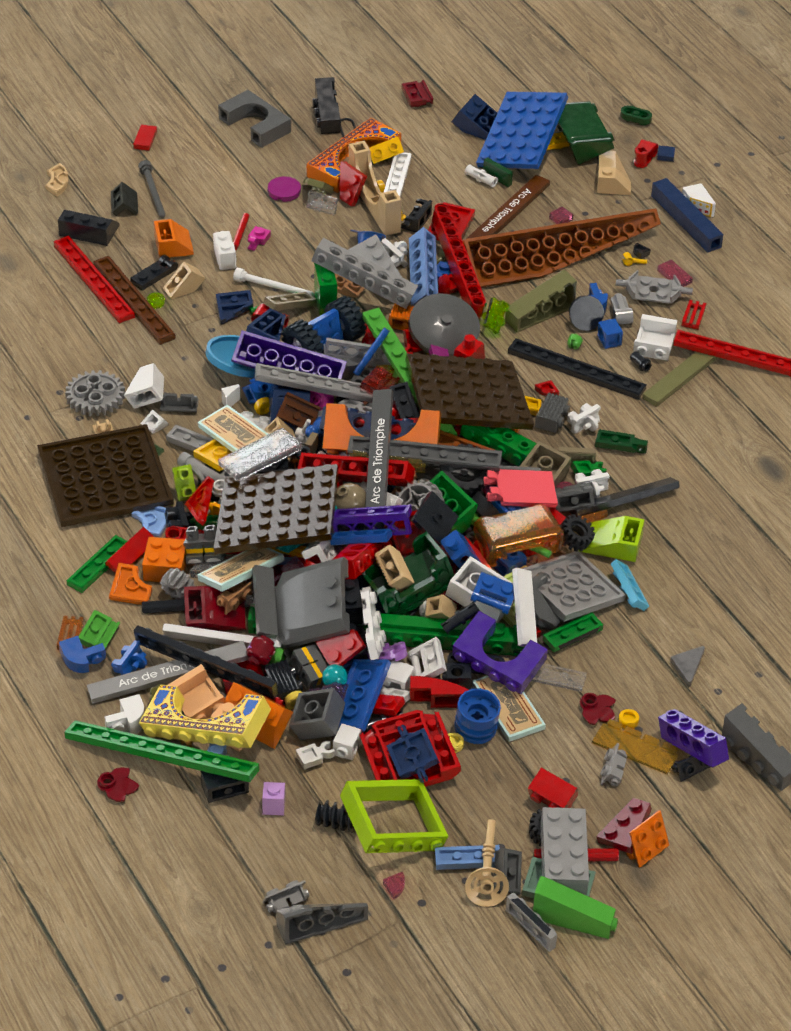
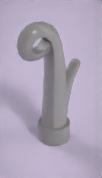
M183 452L177 460L179 466L191 464L192 472L198 476L201 482L207 476L211 477L214 481L224 480L232 476L237 477L236 473L231 470H225L219 474L186 452Z

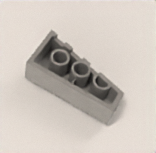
M377 235L348 249L402 277Z

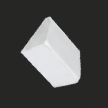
M239 384L221 388L224 406L228 405L231 407L240 400Z
M154 410L140 423L142 425L147 424L152 434L169 425Z

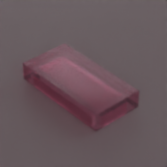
M673 260L658 265L657 270L664 277L673 280V275H676L683 287L691 284L693 278Z

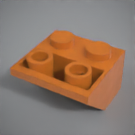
M172 219L154 221V235L159 259L162 255H167L169 258L194 255L189 230Z

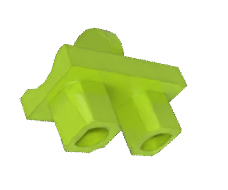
M191 464L172 467L178 501L188 500L196 490Z

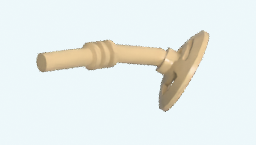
M491 819L487 821L486 839L482 849V857H484L483 868L472 872L465 883L467 897L474 904L483 907L499 904L506 898L509 891V882L505 874L496 868H492V858L495 856L494 835L496 821ZM476 877V879L474 880V889L471 890V882L473 878ZM500 881H503V889L500 892V894H498L497 892L500 888ZM479 893L484 895L490 894L491 899H481L477 895Z

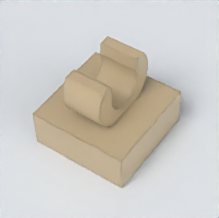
M106 419V423L99 424V421H96L95 425H92L94 434L113 431L112 424L108 419Z

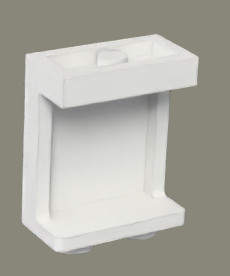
M642 314L637 339L634 341L633 352L638 351L643 357L668 361L676 334L677 320Z

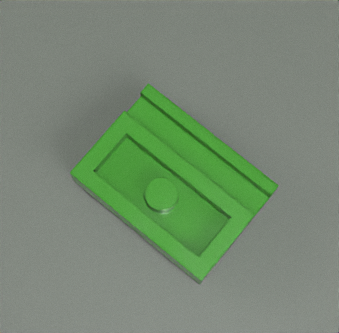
M94 610L79 635L81 644L89 648L103 643L106 650L120 622L116 623L112 621L111 617Z

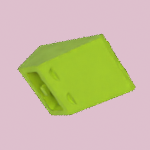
M622 516L591 522L592 525L590 527H594L595 530L593 532H595V536L589 546L581 552L636 562L643 536L645 519Z

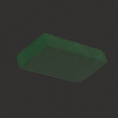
M488 157L484 159L483 170L487 174L497 177L499 183L510 187L512 185L513 171Z

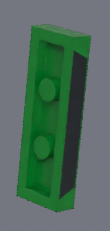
M591 612L543 634V641L555 653L602 631L604 624Z

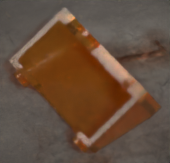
M536 504L524 509L488 517L482 516L476 520L473 527L481 553L490 567L497 566L496 561L499 558L507 559V554L538 546L546 549L549 547L552 553L562 550L563 530L546 505Z

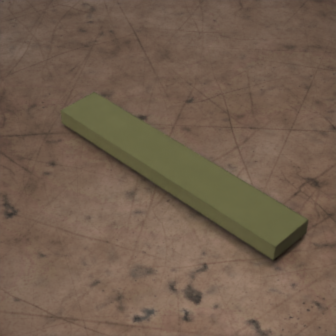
M695 352L644 392L642 399L657 407L719 357Z

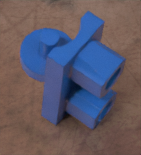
M134 640L131 646L125 645L122 648V658L114 659L111 663L115 673L124 675L134 672L137 668L143 669L148 663L145 658L146 653L140 648V641Z

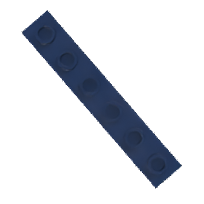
M325 406L323 407L319 429L323 432L326 414ZM348 408V418L352 427L362 436L370 437L372 412L366 411L363 414L358 413L357 409ZM392 416L391 431L393 427L399 426L401 427V432L398 435H394L391 432L390 440L400 438L411 431L416 423H413L414 420L403 418L401 421L396 420L395 416ZM357 420H364L363 427H355V422Z

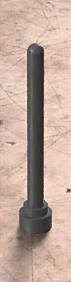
M143 160L138 165L139 171L145 175L159 217L164 218L165 211L151 174L153 170L152 164L148 160Z

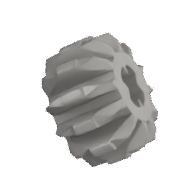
M170 568L160 582L161 588L166 591V594L176 599H184V587L195 586L194 580L190 578V575L186 574L184 570L180 571L178 568Z

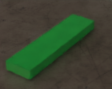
M115 535L66 580L67 585L83 593L109 569L105 562L127 540Z

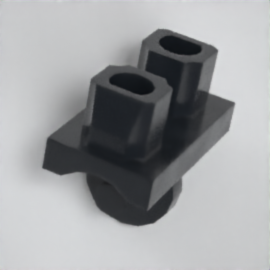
M177 501L175 507H166L164 514L166 520H173L169 521L168 527L188 528L191 526L190 519L194 517L190 512H185L182 501Z

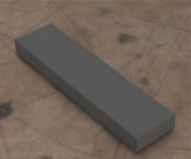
M254 565L252 572L257 636L263 635L276 639L278 628L273 568Z

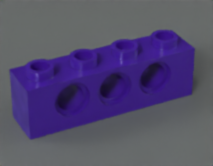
M676 709L669 710L658 717L662 739L712 768L729 760L727 741L724 736Z

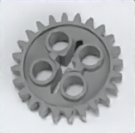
M92 370L91 374L85 371V375L78 374V378L72 377V382H68V386H66L65 396L67 404H70L71 409L75 408V412L81 410L82 415L86 412L89 413V416L93 413L99 416L100 412L106 415L107 410L113 412V408L118 409V404H123V399H125L123 382H120V377L115 378V374L109 376V371L102 374L101 370L98 373Z

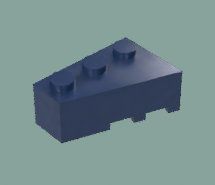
M270 308L250 323L246 331L279 341L286 315Z

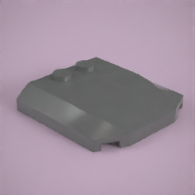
M341 557L282 573L275 589L278 637L283 646L291 648L350 633V618L345 609V579L348 578V559Z

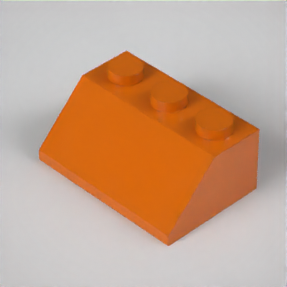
M233 682L224 703L230 702L235 707L246 694H260ZM264 697L271 711L256 740L275 749L293 711Z

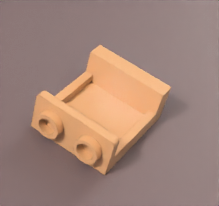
M202 664L168 684V686H177L185 698L182 712L188 718L210 719L214 711L221 704H224V696L218 691Z

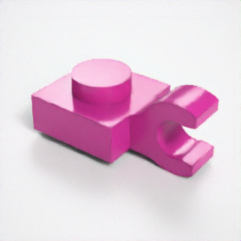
M255 226L248 235V242H250L248 249L255 251L259 244L264 245L271 237V230Z

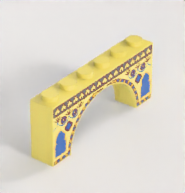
M160 685L139 724L144 733L152 738L160 737L168 740L177 739L185 742L193 741L202 744L210 743L219 746L251 748L271 708L264 696L246 694L237 706L225 714L210 719H192L182 715V706L185 698L178 687Z

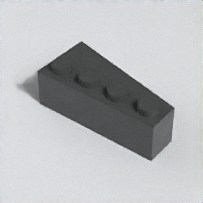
M741 703L727 713L724 718L722 736L726 738L727 748L735 753L740 760L750 765L755 772L766 778L771 785L776 786L782 791L791 784V754L783 746L779 747L776 744L774 736L769 731L767 733L763 731L758 725L760 721L755 716L751 718L746 713L747 707Z

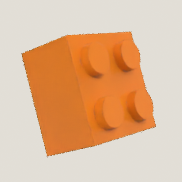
M148 537L142 563L143 581L161 582L162 577L170 568H178L180 571L184 570L185 572V557L187 555L186 547L183 545L185 540Z

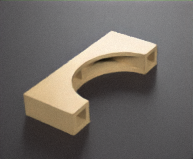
M360 141L349 144L348 163L367 175L360 194L361 198L385 236L400 233L402 206L400 196L396 190L381 193L372 168L371 151L366 142Z

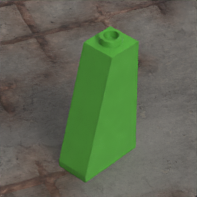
M540 876L534 895L533 912H537L545 923L609 939L611 931H616L618 918H615V908L551 879Z

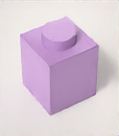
M264 782L262 796L263 815L284 816L285 783Z

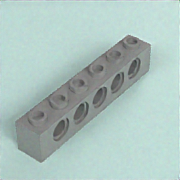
M325 238L317 246L311 260L407 309L418 285Z

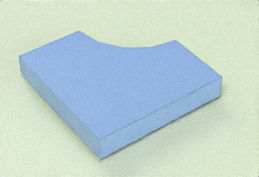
M157 506L155 509L132 512V517L138 519L142 526L154 537L161 538L169 521H171L165 519L166 508Z

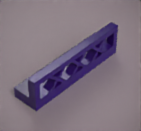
M411 505L336 509L333 530L334 533L340 532L338 524H345L350 528L349 531H359L356 527L358 523H364L369 527L368 530H376L378 528L374 525L377 522H383L388 526L386 529L391 528L392 535H409L412 532L409 520L412 508ZM404 520L405 529H399L393 524L395 521Z

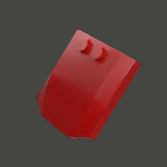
M414 710L376 721L371 725L372 729L365 734L363 732L360 734V741L375 780H401L387 749V745L401 737L397 730L401 725L406 726L408 733L425 728L440 763L425 770L428 781H425L423 777L425 787L451 780L461 772V765L439 712L423 714L422 710ZM415 774V775H413V776H411V777H409V778H407V779H404V780H412V779H419V778H418V775Z

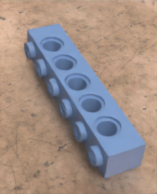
M424 227L409 238L410 282L418 285L411 300V306H415L418 301L426 296L438 294L436 236Z

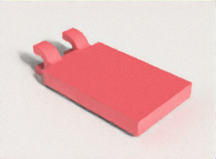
M500 469V471L495 472L488 470L487 477L483 478L484 485H497V487H490V493L486 494L487 501L489 502L501 501V506L556 508L558 504L552 471Z

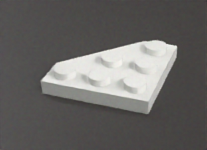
M370 586L362 588L361 599L366 602L363 604L364 624L368 625L365 634L370 659L375 660L379 659L381 652H383L386 635L385 631L380 628L382 618L380 611H376L377 597L375 591H371Z

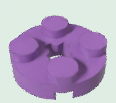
M398 642L392 646H389V643H384L385 647H383V652H381L379 659H388L389 661L395 659V661H399L408 656L405 642Z

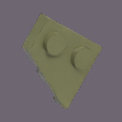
M311 178L304 179L302 186L312 188L313 191L322 195L332 194L334 187Z

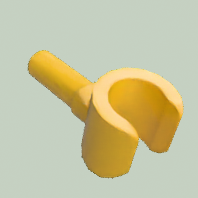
M629 252L623 254L626 259H622L626 266H630L633 263L647 264V260L632 258Z

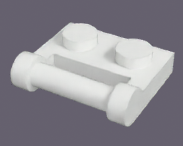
M437 637L408 652V659L411 661L412 666H414V676L434 678L447 671L441 642ZM420 656L422 657L424 672L421 671Z

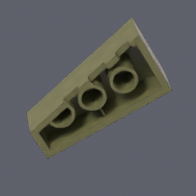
M564 269L507 306L505 321L516 332H520L568 311L576 297L577 280Z

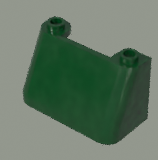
M590 101L566 103L557 124L559 131H562L571 151H573L578 165L614 149L613 141L615 139L612 133L606 130L599 118L595 103L591 104Z
M427 531L414 539L412 543L414 553L403 558L414 580V584L404 591L398 592L395 588L390 587L384 573L376 564H372L361 574L368 587L371 586L372 592L375 591L377 602L385 614L404 615L420 606L424 601H427V598L435 597L447 590L454 572L447 555Z

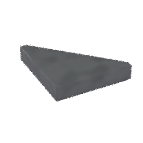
M704 646L671 656L670 662L688 687L691 686L694 675L699 667L705 650Z

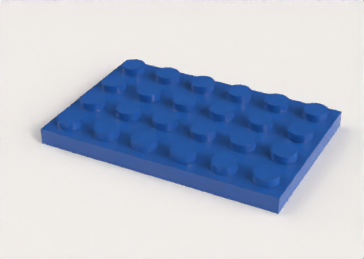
M506 92L476 161L477 166L483 167L484 159L488 157L506 168L539 169L569 98L567 93Z

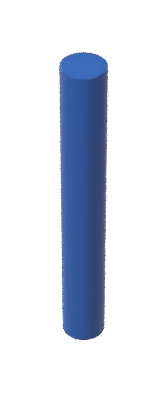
M384 327L353 373L358 376L362 373L390 331Z

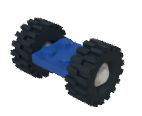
M343 296L326 305L324 309L326 313L310 322L301 319L285 327L281 333L283 336L281 339L284 343L323 354V345L326 343V338L353 342L364 336L367 326L364 325L365 321L362 318L360 307L356 306L355 301L351 302V298Z

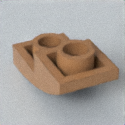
M335 274L337 292L357 298L366 289Z

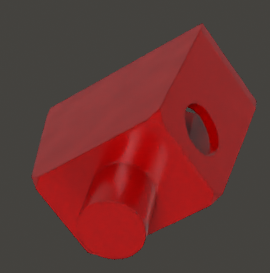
M467 334L464 337V341L455 348L454 356L485 359L484 343L475 339L474 335Z

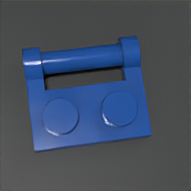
M481 572L470 601H479L500 609L502 613L508 615L514 600L513 583Z

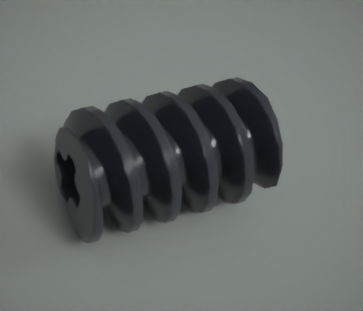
M321 800L319 801L315 815L316 825L319 826L323 822L324 827H329L331 824L333 829H337L340 825L341 831H345L347 827L349 833L355 831L344 804L338 809L337 802H334L333 806L330 807L329 800H326L324 805H321Z

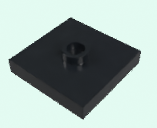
M431 491L428 492L411 522L423 533L427 531L438 546H441L440 541L449 534L459 516Z

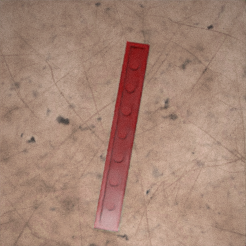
M70 236L54 241V247L118 323L135 318L134 311Z
M677 329L673 346L791 376L790 358Z

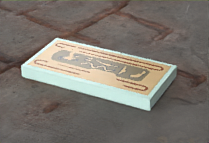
M228 405L198 422L200 429L241 459L248 457L273 441L271 435Z
M270 548L244 551L197 574L198 581L223 592L253 577L252 568L254 565L271 568L283 562L284 555Z
M489 676L472 681L474 689L488 690L499 699L501 710L498 727L508 742L545 730L546 724L524 691L522 694L516 691L512 692L500 682L491 680Z

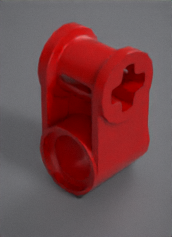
M642 139L635 148L636 158L633 164L638 168L647 167L658 152V144Z

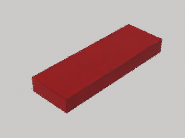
M142 527L105 564L115 574L119 563L132 565L145 553L148 537L154 536L145 527Z

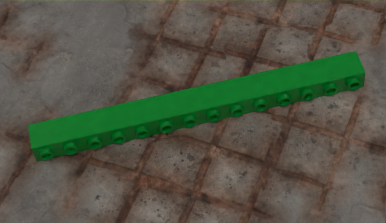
M251 602L248 617V633L257 634L255 603ZM380 613L382 618L380 628L385 631L386 642L384 643L394 645L398 642H405L406 647L415 648L437 637L441 642L442 650L453 651V644L471 622L466 621L465 625L461 624L447 634L441 626V623L447 619ZM496 623V631L483 647L486 654L518 656L524 649V647L518 646L517 625H513V628L505 627L503 623ZM363 625L360 627L366 630V628H368V625Z

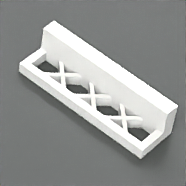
M330 540L313 542L306 546L302 555L306 560L317 554L321 562H326L339 554L342 545H331Z

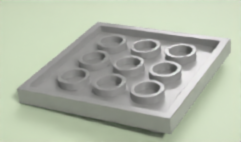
M579 551L522 568L531 571L532 578L539 572L546 574L541 580L547 577L548 582L538 589L552 611L563 621L624 602L626 594Z

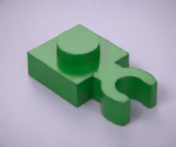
M589 460L572 461L571 464L574 474L583 473L585 477L591 476V472L596 469H600L603 473L607 471L606 468H602L603 462L600 461L591 464Z

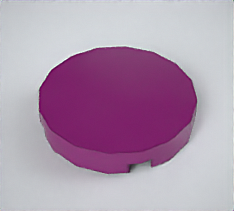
M276 177L268 183V194L274 200L281 199L282 202L292 201L298 198L299 193H301L299 181L292 177Z

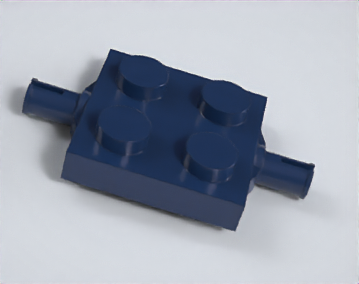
M405 725L399 726L397 730L401 737L387 745L401 780L417 774L419 781L424 783L423 777L425 781H428L425 770L440 763L425 728L408 733Z

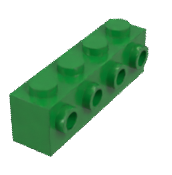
M462 425L460 431L461 436L472 442L502 451L503 459L519 467L537 444L509 428Z

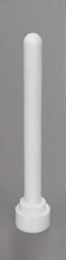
M237 267L234 272L233 280L236 282L250 281L290 293L307 292L311 296H315L314 292L247 274L245 269Z

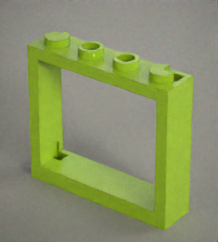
M419 779L347 781L340 794L365 853L435 851V848L443 847L449 837L424 783H421ZM414 800L428 832L376 834L362 801Z

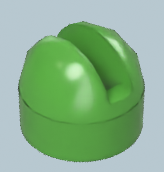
M571 334L567 344L569 348L578 349L583 339L577 334Z

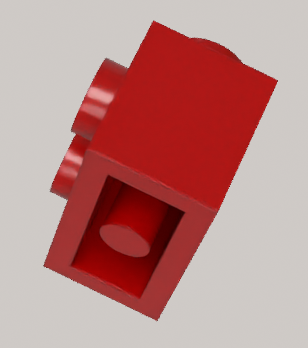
M542 767L528 787L530 798L539 804L542 802L552 808H570L578 796L577 787Z

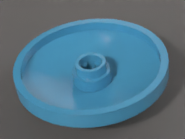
M221 335L209 340L205 354L214 366L233 375L249 378L255 377V368L231 362L240 336Z

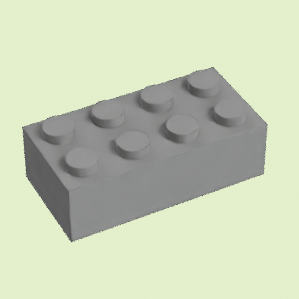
M543 807L540 821L542 876L586 895L589 883L586 809Z

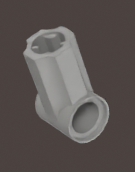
M622 293L615 294L611 297L610 301L613 309V319L615 318L619 325L633 324V310L629 308L626 296H623Z

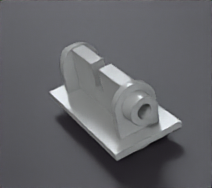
M619 743L612 749L609 748L605 754L604 759L606 763L600 773L602 776L600 785L608 781L612 786L616 787L622 781L627 754L624 750H618Z
M298 880L288 883L286 888L278 890V888L272 889L266 893L267 896H265L262 903L268 902L269 904L266 905L268 912L276 913V911L284 907H289L287 899L290 900L292 906L306 901L310 897L308 890H303L306 881L298 882Z

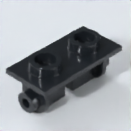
M691 755L687 759L675 761L671 766L674 773H679L681 782L710 768L709 765Z

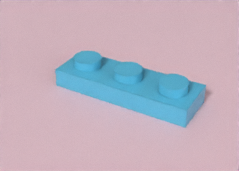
M615 559L611 563L614 570L613 574L620 581L622 591L627 594L629 598L628 603L633 608L637 607L645 611L650 606L628 565Z

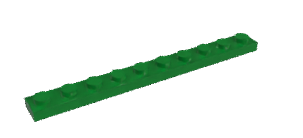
M76 720L64 732L65 739L246 782H251L260 770L259 763Z

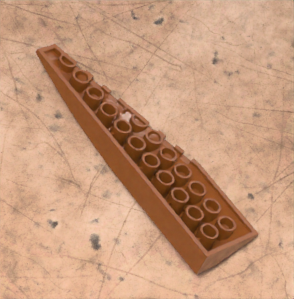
M655 208L464 239L463 243L480 286L486 287L546 276L657 227L661 222Z

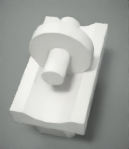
M384 238L381 242L388 255L391 256L390 258L394 265L398 267L401 264L403 267H406L408 263L404 260V255L408 253L407 243L405 241H396L392 244Z
M586 403L580 408V414H577L575 411L568 413L567 421L572 425L571 432L577 434L584 429H589L592 432L596 431L600 422L598 412L601 407L598 404L590 406Z
M596 469L591 472V476L587 477L583 473L575 474L574 482L575 485L590 482L594 498H599L601 491L608 490V479L610 476L608 472L603 473L600 469Z

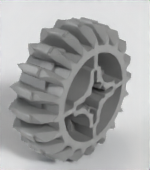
M414 479L413 484L407 483V487H401V492H396V496L403 499L401 505H411L412 511L418 510V505L420 507L428 492L431 491L444 502L443 494L439 488L432 484V482H425L423 479L419 483Z

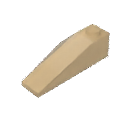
M609 150L599 155L597 193L631 195V181L616 151Z

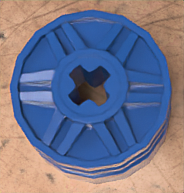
M477 688L465 691L459 697L454 728L455 732L464 738V741L472 744H483L495 736L501 710L500 701L496 695L488 690Z

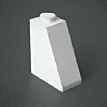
M154 363L140 367L124 394L125 398L134 409L161 401L163 399L164 376Z

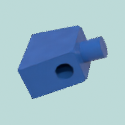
M454 530L440 541L452 561L459 568L466 562L462 559L464 556H468V559L471 556L481 562L467 539L457 530Z

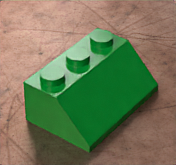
M440 471L430 482L439 488L443 494L444 502L459 516L449 534L454 530L463 534L470 527L478 504L443 471Z

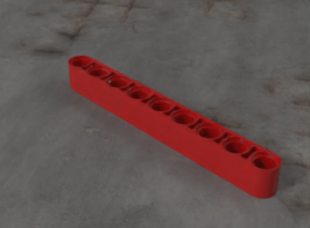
M438 203L434 207L432 216L433 226L462 300L473 308L478 318H481L486 304L485 296L449 206L444 203Z

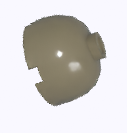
M346 483L337 488L335 504L337 509L365 507L366 491L361 486L354 483Z

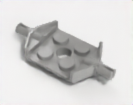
M639 270L634 272L627 280L616 279L615 286L626 287L625 290L629 292L632 299L672 304L681 294L692 295L693 288L681 286L676 275H673V280L638 276Z

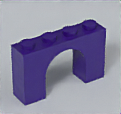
M478 611L453 644L452 656L459 662L471 663V667L475 671L486 674L491 680L500 682L510 691L522 694L547 660L548 649L530 639L522 652L511 661L499 662L489 658L485 654L483 647L496 631V620Z

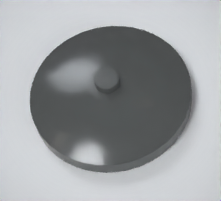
M432 294L422 298L413 307L408 322L412 339L428 354L429 347L432 344L448 349L449 356H454L455 348L464 341L465 335L472 334L475 336V339H478L480 333L479 319L473 308L464 300L449 294Z

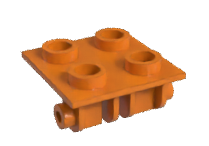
M660 810L629 832L634 851L632 854L627 853V856L631 860L636 859L640 868L669 846Z

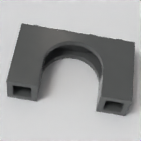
M249 90L218 105L219 119L229 126L246 117L264 119L250 127L251 141L261 148L291 132V118Z

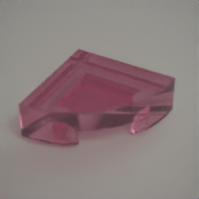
M403 872L383 879V885L393 900L399 897L404 890L405 877Z

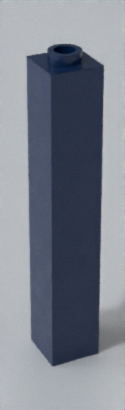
M667 178L653 182L651 196L707 253L722 248L724 234Z

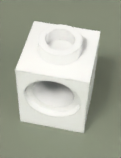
M341 724L333 740L335 756L353 760L361 744V729Z

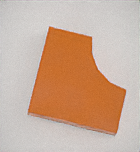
M119 563L109 599L142 605V602L150 601L153 588L139 578L138 566Z

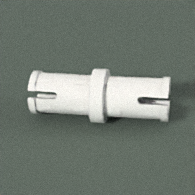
M470 164L465 169V174L475 178L479 183L483 182L493 188L498 182L497 177L487 174L483 169L479 170Z

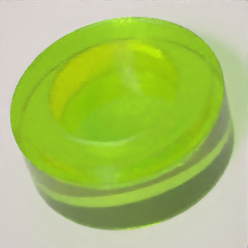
M154 292L147 296V301L154 309L164 306L165 298L163 294Z

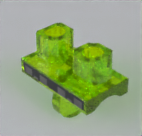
M495 297L491 298L487 312L482 314L483 326L491 329L494 334L499 333L500 328L505 324L504 314L509 310L510 305L504 300L499 301Z

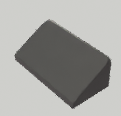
M502 848L495 851V868L503 872L509 882L508 894L514 892L516 895H520L522 852ZM500 881V888L497 892L498 894H500V892L503 889V881Z

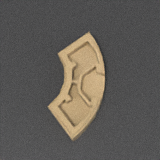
M61 163L47 170V174L51 179L45 187L47 191L56 197L61 195L68 186V172Z

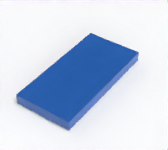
M388 659L353 660L348 673L347 683L343 686L340 693L341 698L345 702V707L338 730L341 724H346L361 729V732H365L391 665Z

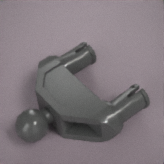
M539 572L532 578L536 626L546 630H553L559 626V622L562 619L552 611L538 589L548 582L547 577L541 580L546 574Z

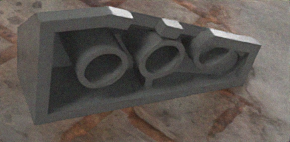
M367 903L295 905L276 911V925L285 945L368 920Z

